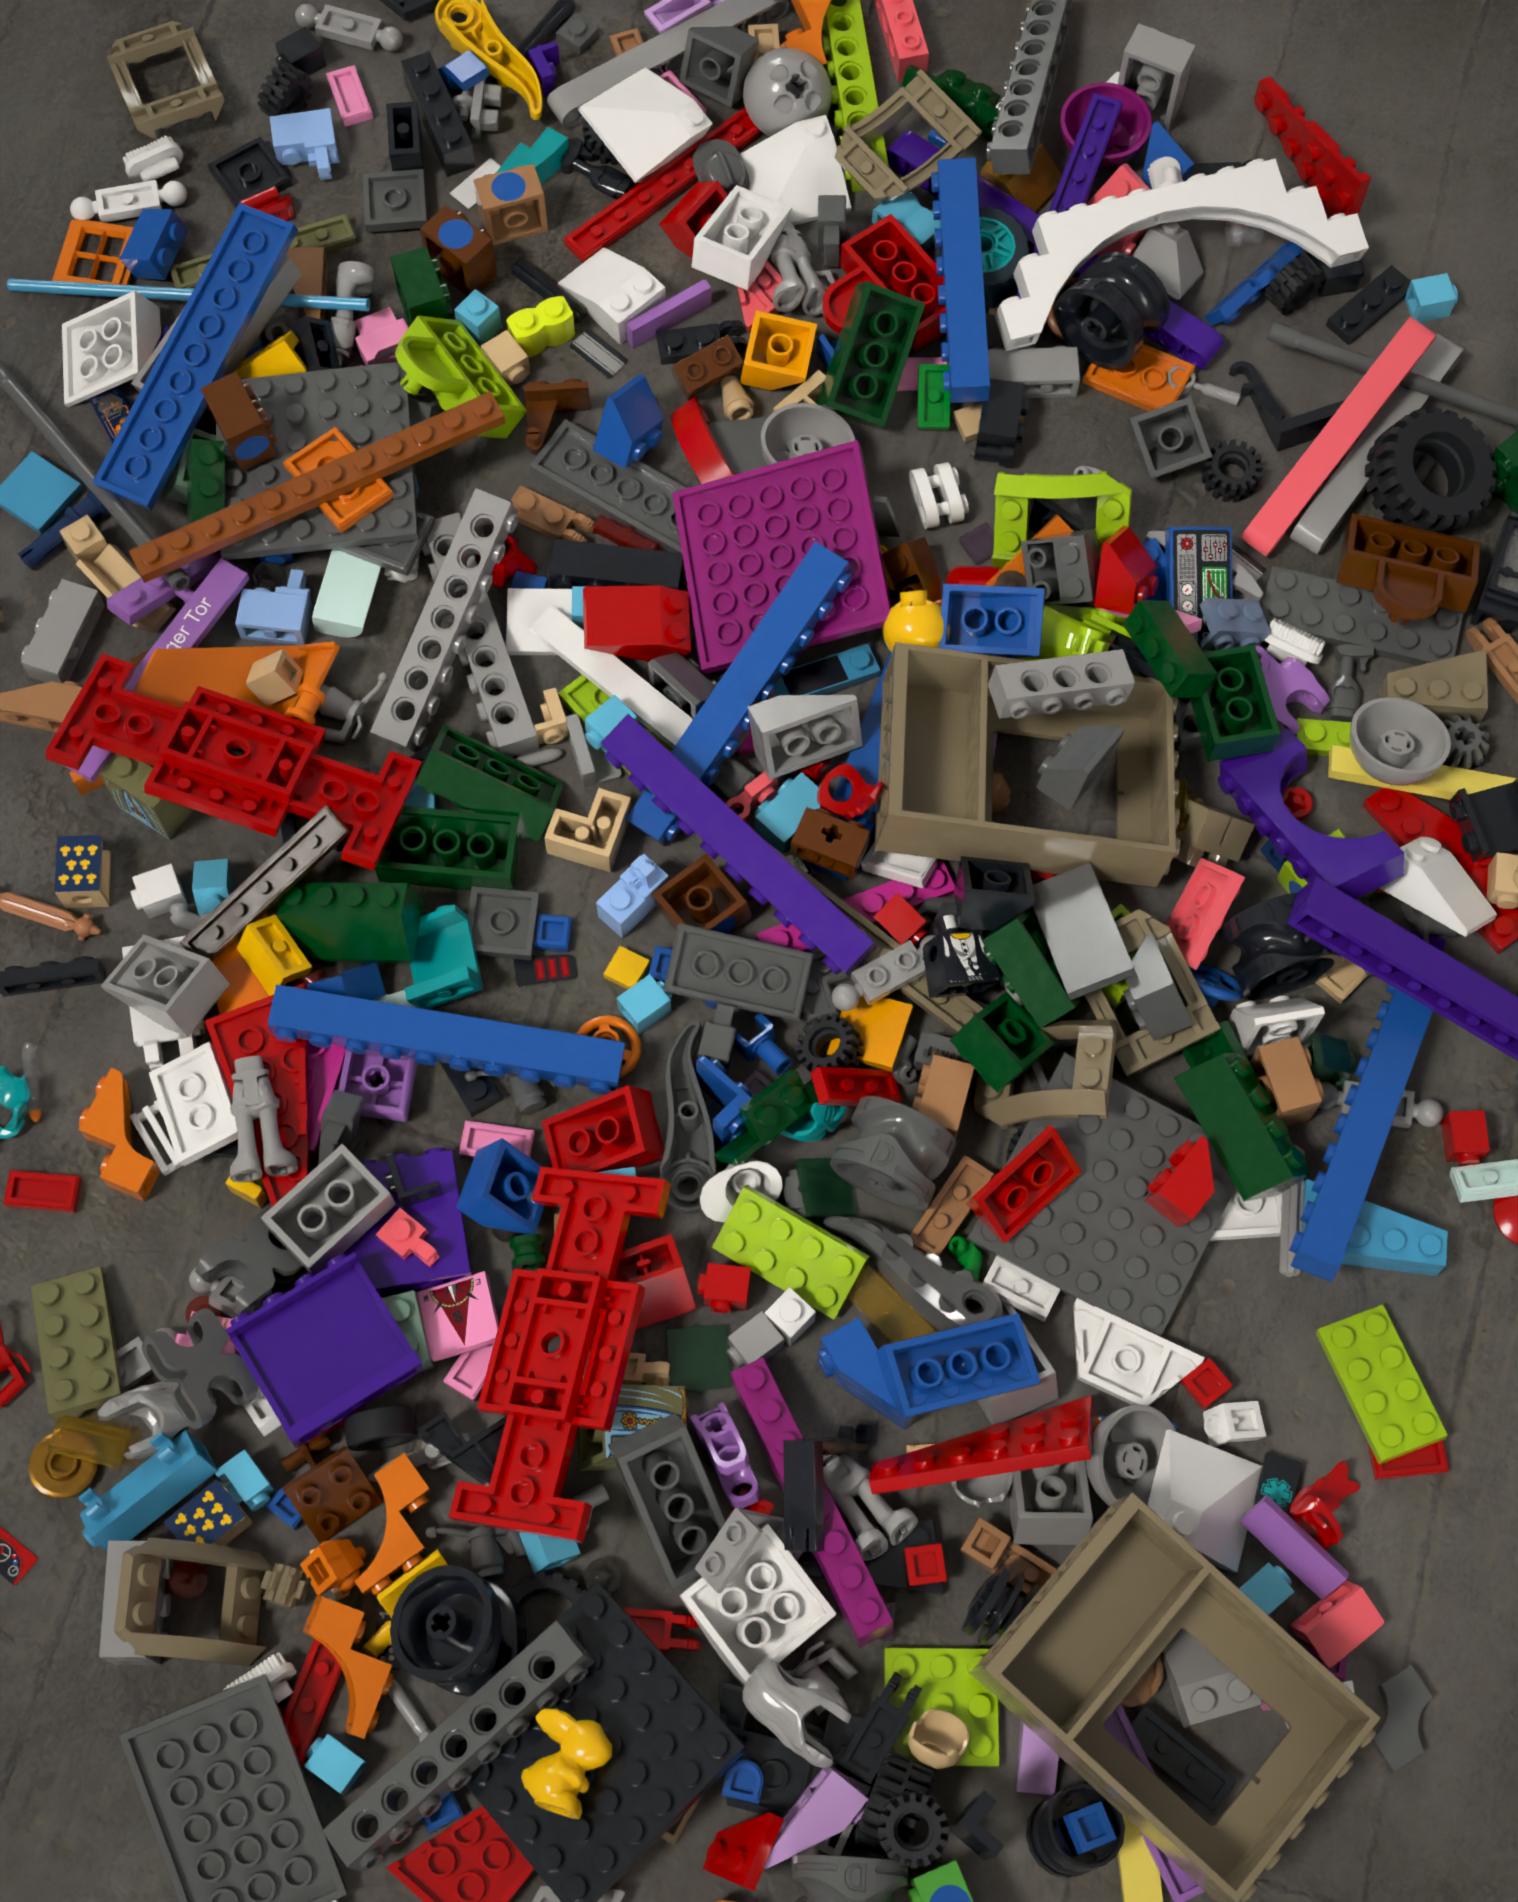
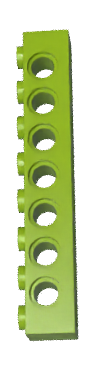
M831 0L822 24V31L825 30V36H822V47L824 55H829L830 60L826 63V72L829 79H833L834 84L832 86L831 103L832 105L837 104L838 110L834 111L836 130L841 129L842 136L838 137L839 146L844 134L843 129L847 125L849 127L878 108L860 0ZM882 134L867 144V146L889 167L884 136ZM843 168L844 179L850 180L851 191H865Z

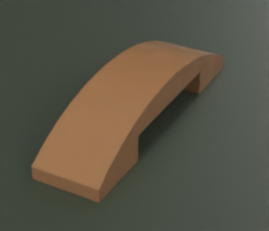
M979 1517L960 1551L991 1574L1001 1564H1006L1012 1568L1007 1584L1016 1575L1021 1574L1025 1577L1021 1593L1026 1595L1034 1586L1042 1587L1057 1570L1018 1544H1013L1010 1536Z

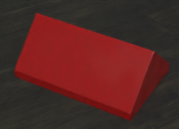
M1049 1125L966 1204L996 1237L1005 1244L1082 1171L1055 1127Z

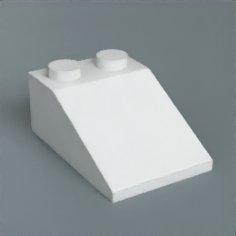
M736 185L694 238L691 267L748 290L761 273L791 214L792 207Z
M604 247L558 282V286L587 308V314L620 345L627 340L626 323L666 301L665 286L644 267Z
M1421 836L1400 847L1404 852V876L1380 887L1381 890L1465 937L1493 921L1497 915L1453 854L1442 848L1440 842L1430 837Z
M1278 996L1271 999L1269 1003L1257 1005L1255 1001H1248L1238 1004L1230 1014L1228 1022L1246 1056L1249 1057L1253 1056L1260 1046L1297 1036L1300 1039L1301 1045L1305 1046L1323 1018L1325 1011L1323 1006L1302 997L1290 999L1289 996Z

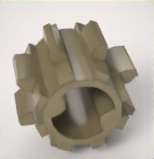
M275 1563L272 1572L266 1570L260 1588H263L265 1593L262 1599L282 1607L296 1609L298 1600L305 1601L310 1586L305 1582L307 1576L302 1570Z

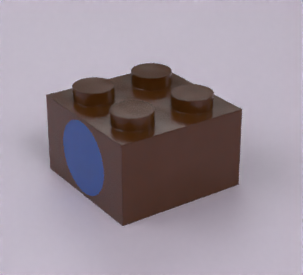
M445 205L420 228L423 247H427L430 258H437L442 274L441 277L466 296H469L475 289L481 292L497 277L496 259L491 236L484 229H477L460 211L455 212Z
M234 372L200 388L241 472L277 456L272 445L277 439L248 381L242 383L237 372Z
M707 853L652 893L658 910L675 931L677 930L678 923L730 934L752 918L747 901Z

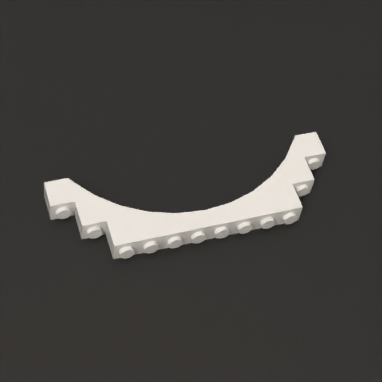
M1256 159L1243 167L1234 168V166H1228L1220 169L1215 174L1207 176L1204 173L1196 174L1184 182L1168 181L1156 189L1146 191L1145 188H1140L1132 191L1128 196L1120 198L1108 196L1096 204L1087 206L1086 203L1074 205L1068 211L1057 213V211L1046 212L1039 216L1032 230L1039 255L1033 253L1021 258L1013 273L1021 299L1018 296L1005 299L999 305L995 314L1005 351L1036 344L1053 302L1069 279L1095 254L1127 235L1158 224L1190 219L1231 221L1261 228L1294 242L1332 268L1359 261L1369 248L1358 214L1346 216L1345 213H1339L1327 219L1316 186L1309 188L1297 186L1286 192L1276 159L1267 161Z

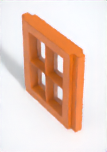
M71 219L52 281L129 285L132 274L119 258L134 227ZM85 233L102 236L96 254L80 251ZM108 237L124 239L119 257L102 255ZM78 258L94 260L89 279L72 276ZM100 261L117 264L111 282L95 280Z

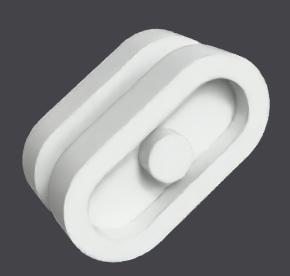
M948 462L934 465V475L927 476L924 468L910 470L911 491L925 529L938 527L940 523L939 516L946 515L950 524L964 520V514L969 512L965 494L960 495L958 489L960 482L956 467L951 468ZM933 488H937L941 503L936 504L932 491Z

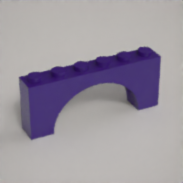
M1289 728L1280 732L1281 734L1272 752L1219 761L1220 777H1218V783L1225 795L1230 794L1236 801L1240 812L1245 816L1248 815L1253 820L1260 835L1267 836L1273 843L1277 854L1282 858L1285 857L1292 864L1298 878L1305 879L1309 883L1317 876L1350 897L1358 899L1404 876V852L1385 831L1363 838L1332 837L1308 828L1290 813L1282 798L1292 781L1307 771V748Z

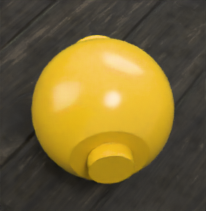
M927 590L900 592L901 601L890 609L883 625L884 641L890 652L892 653L895 642L938 648L944 631V623L941 616L942 607L927 599ZM948 624L947 638L949 640L950 625Z

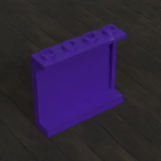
M437 1147L426 1150L424 1155L412 1157L406 1153L394 1155L405 1191L439 1181L444 1195L403 1208L398 1194H391L396 1205L344 1253L348 1256L355 1252L359 1263L380 1297L413 1290L430 1289L472 1276L473 1272L469 1262L463 1214L456 1208L460 1194L455 1167L456 1159L453 1151H446L445 1148ZM375 1160L360 1161L389 1191L384 1175L391 1172L388 1162L376 1163ZM399 1208L428 1231L423 1240L436 1249V1253L440 1256L431 1268L412 1252L403 1260L377 1238V1232Z
M355 1252L348 1256L346 1253H342L334 1257L327 1263L328 1268L317 1275L314 1272L304 1275L295 1282V1288L285 1294L277 1292L263 1301L262 1304L264 1306L252 1314L250 1311L239 1314L231 1320L230 1324L232 1326L225 1329L295 1448L424 1370L422 1362L411 1348L359 1263Z

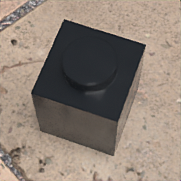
M306 26L275 43L278 56L275 58L277 65L287 62L307 75H311L326 66L322 46Z

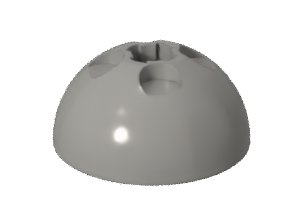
M778 48L759 57L750 67L744 81L743 99L746 111L754 125L764 134L771 137L795 122L823 115L828 116L832 102V86L825 68L814 56L797 48Z
M795 403L777 409L764 422L760 436L761 452L766 465L855 441L853 431L840 415L828 408L811 403Z
M1385 697L1371 700L1356 711L1350 726V746L1359 766L1372 778L1390 785H1410L1429 778L1443 765L1451 748L1450 736L1444 723L1426 707L1407 699Z
M1146 1405L1121 1408L1105 1417L1093 1432L1091 1459L1086 1460L1087 1474L1095 1492L1108 1506L1115 1500L1132 1492L1148 1505L1166 1430L1176 1432L1169 1419L1155 1408Z

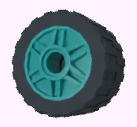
M984 206L979 207L985 313H989L990 308H997L1005 299L1017 295L1018 287L1013 273L1020 259L1029 255L1030 248L1025 229L1016 221V218L1000 209L997 210ZM935 248L934 262L936 263V257L941 256V248Z

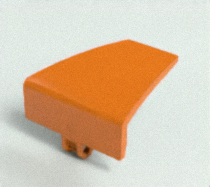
M332 641L287 646L154 649L133 692L182 708L185 701H190L196 688L201 686L314 725V716L319 706L324 705L327 699L326 695L319 689L340 646ZM283 649L299 665L304 673L296 694L266 706L245 683L255 661Z

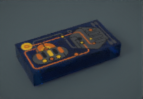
M118 386L89 399L112 444L131 410Z

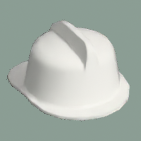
M754 1158L737 1166L729 1164L724 1171L710 1178L702 1188L700 1195L701 1209L710 1219L725 1222L744 1186L749 1185L769 1198L776 1200L780 1196L783 1187L782 1177L775 1167Z

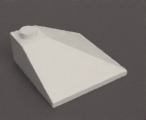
M646 67L583 104L578 109L635 183L661 168L702 139L713 124L694 99Z
M826 115L795 122L740 154L749 176V190L792 207L791 214L787 220L788 223L798 225L818 220L819 195H845L846 213L851 212V204L842 167L835 159L837 151L836 142Z
M132 291L62 324L65 406L71 407L137 376L153 353L160 338V307L138 292Z
M1166 1430L1147 1506L1212 1565L1232 1573H1237L1247 1529L1240 1523V1520L1253 1507L1262 1466L1183 1434Z
M768 1523L760 1528L763 1533L722 1593L716 1592L701 1577L679 1595L719 1657L743 1686H745L746 1681L756 1666L769 1659L780 1663L836 1615V1612L788 1550H785L784 1544Z

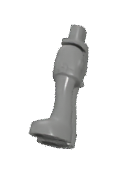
M786 222L770 253L771 260L778 268L782 278V282L773 292L774 307L778 311L789 312L795 309L802 300L801 305L806 314L810 316L819 315L822 313L823 297L827 289L811 266V253L800 231L795 229L793 223ZM796 271H799L801 279L799 278Z
M357 261L340 263L336 277V296H369L373 288L372 281L375 277V269ZM337 310L336 316L331 317L332 322L330 325L340 367L348 363L356 336V322L353 321V310Z
M250 1056L236 1059L234 1061L236 1073L231 1076L234 1087L233 1104L230 1110L231 1114L235 1116L237 1126L238 1154L230 1166V1179L233 1182L245 1183L258 1180L263 1175L255 1142L253 1124L255 1119H260L265 1172L270 1176L290 1175L298 1170V1163L295 1155L283 1148L280 1139L277 1109L280 1107V1100L274 1094L269 1080V1070L264 1069L263 1057Z
M847 1452L823 1455V1480L836 1506L843 1513L857 1537L855 1545L863 1561L875 1559L887 1551L888 1541L886 1537L895 1546L901 1543L913 1531L918 1519L911 1510L902 1508L894 1511L880 1493L872 1495L869 1485L870 1472L867 1468L861 1467ZM859 1495L880 1524L886 1537L880 1530L873 1527L854 1501V1497Z

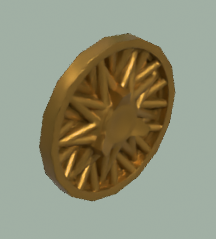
M58 1431L47 1435L36 1444L29 1457L28 1471L33 1485L42 1494L53 1499H68L81 1494L92 1484L98 1472L99 1459L94 1445L86 1436L74 1431Z

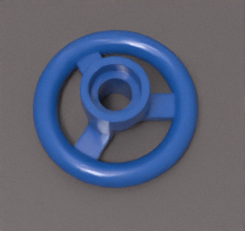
M1201 963L1197 970L1189 967L1209 1008L1216 1007L1219 999L1236 1001L1243 997L1237 980L1226 972Z

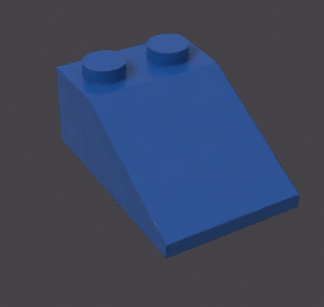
M943 584L941 616L943 618L944 631L938 648L1006 658L1040 657L1045 588ZM948 624L950 625L949 640L947 638Z
M858 1317L822 1337L817 1363L826 1378L832 1376L838 1386L905 1430L910 1427L913 1416L903 1419L884 1378L876 1354L878 1349L860 1318Z

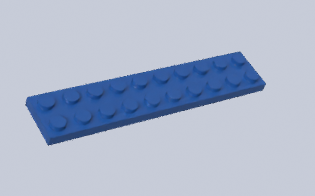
M239 203L92 482L95 486L152 511L207 406L200 388L221 379L298 232L295 224Z

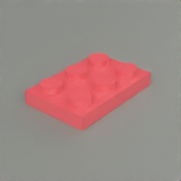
M1200 858L1166 923L1187 965L1197 970L1200 962L1207 956L1208 947L1216 932L1222 927L1224 917L1233 900L1239 895L1241 885L1245 879L1240 874L1203 858Z

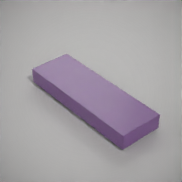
M702 280L626 323L627 342L634 349L654 338L656 332L668 330L711 306V286L706 280Z
M1268 1495L1242 1516L1240 1523L1321 1600L1347 1580L1349 1572Z

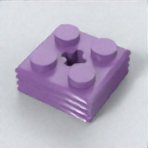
M366 1050L364 1054L346 1051L338 1090L364 1098L361 1112L362 1117L407 1121L418 1064L414 1061L415 1058L401 1056L400 1059L393 1060L384 1058L379 1055L380 1052ZM377 1076H382L384 1083L380 1084L379 1087H373L370 1081H376Z

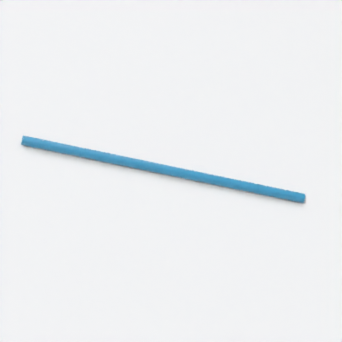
M10 278L7 281L8 290L15 292L122 297L132 291H136L146 299L188 301L194 290L192 288ZM288 294L280 306L369 311L370 299Z

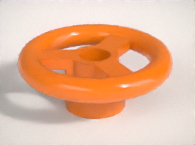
M610 1015L595 1017L583 1024L576 1034L587 1036L592 1030L599 1027V1030L595 1032L593 1037L620 1042L618 1034L610 1029V1026L617 1027L625 1032L631 1043V1051L626 1049L624 1051L623 1061L625 1064L622 1065L621 1079L628 1075L639 1061L641 1055L640 1037L635 1028L622 1018Z

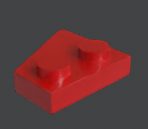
M769 1812L717 1832L713 1843H711L707 1850L706 1860L702 1869L754 1892L784 1819Z

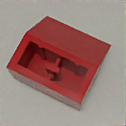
M1200 1136L1193 1142L1187 1139L1183 1145L1180 1144L1168 1159L1172 1166L1170 1168L1166 1167L1162 1172H1158L1146 1187L1151 1193L1145 1201L1178 1228L1193 1220L1215 1191L1208 1140L1203 1136Z
M672 1234L622 1251L615 1281L640 1284L646 1288L635 1331L696 1310L684 1267Z

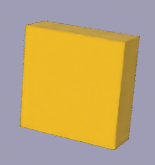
M619 946L603 976L605 979L628 990L642 980L650 965V960Z
M230 1176L225 1182L233 1194L259 1208H262L268 1199L263 1188L253 1182H233Z

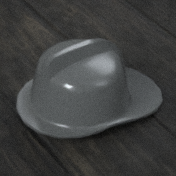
M713 139L700 144L694 151L692 162L699 182L717 180L727 195L736 185L749 190V176L740 153L735 146L724 140Z

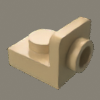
M556 687L543 691L545 703L540 704V708L545 722L534 725L538 744H554L568 736L567 720Z

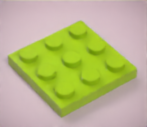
M884 1648V1688L894 1672L902 1676L898 1689L892 1694L888 1703L900 1710L909 1690L915 1684L922 1688L918 1699L908 1714L910 1716L909 1720L891 1749L892 1752L921 1763L911 1754L908 1746V1734L914 1721L918 1722L926 1710H944L958 1716L967 1725L970 1736L961 1760L952 1767H999L998 1699L970 1674L989 1649Z

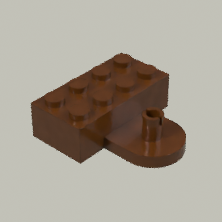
M1352 513L1342 542L1336 583L1352 588L1373 591L1375 600L1383 609L1389 612L1388 618L1395 624L1398 617H1401L1400 625L1407 624L1410 619L1428 618L1436 613L1438 607L1466 613L1478 582L1481 542Z

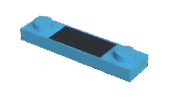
M867 643L792 668L787 675L784 676L782 674L775 684L777 689L772 698L786 695H826L877 678L881 670Z

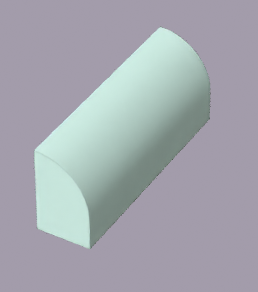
M332 549L312 614L315 632L339 637H356L360 635L365 625L381 566Z

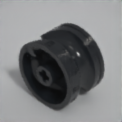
M1108 252L1099 256L1080 275L1075 283L1061 294L1055 306L1056 322L1065 341L1070 347H1077L1078 355L1083 359L1105 369H1117L1127 365L1142 349L1144 333L1158 332L1166 324L1170 315L1169 297L1159 277L1138 258L1122 252Z
M1298 892L1274 897L1253 905L1230 918L1219 929L1218 934L1223 942L1232 943L1240 947L1241 956L1239 961L1232 966V969L1245 999L1263 1000L1296 991L1327 976L1342 962L1341 955L1287 924Z
M454 1565L438 1566L417 1576L400 1595L393 1611L390 1627L391 1645L397 1660L404 1669L420 1679L436 1684L456 1695L466 1697L474 1695L523 1651L527 1636L525 1615L520 1604L512 1594L504 1588L483 1579L474 1572Z

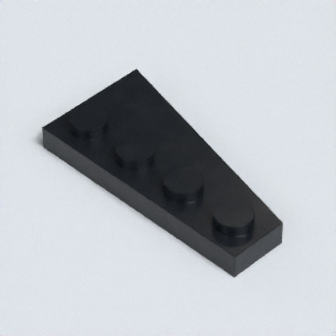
M933 1519L918 1520L913 1531L901 1543L895 1546L886 1537L888 1541L887 1551L875 1559L864 1561L877 1586L929 1592L930 1594L938 1595L943 1594L942 1582L909 1587L904 1548L936 1544ZM880 1525L873 1526L874 1528L880 1530L886 1537ZM848 1528V1531L855 1543V1540L857 1539L855 1532L852 1528ZM803 1551L797 1562L807 1576L825 1579L813 1552Z

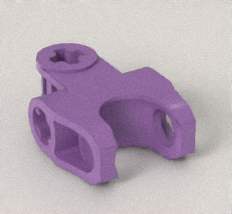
M1255 645L1280 732L1289 728L1296 736L1300 727L1298 722L1287 711L1286 704L1291 702L1302 703L1311 711L1320 714L1327 708L1330 699L1315 679L1313 673L1297 659L1287 657L1279 664L1265 649Z
M724 1402L717 1404V1408L699 1416L696 1414L690 1416L700 1445L706 1451L730 1505L734 1508L742 1509L759 1502L761 1491L750 1467L747 1450ZM742 1483L752 1485L750 1492L746 1495L736 1496L732 1494L734 1487Z

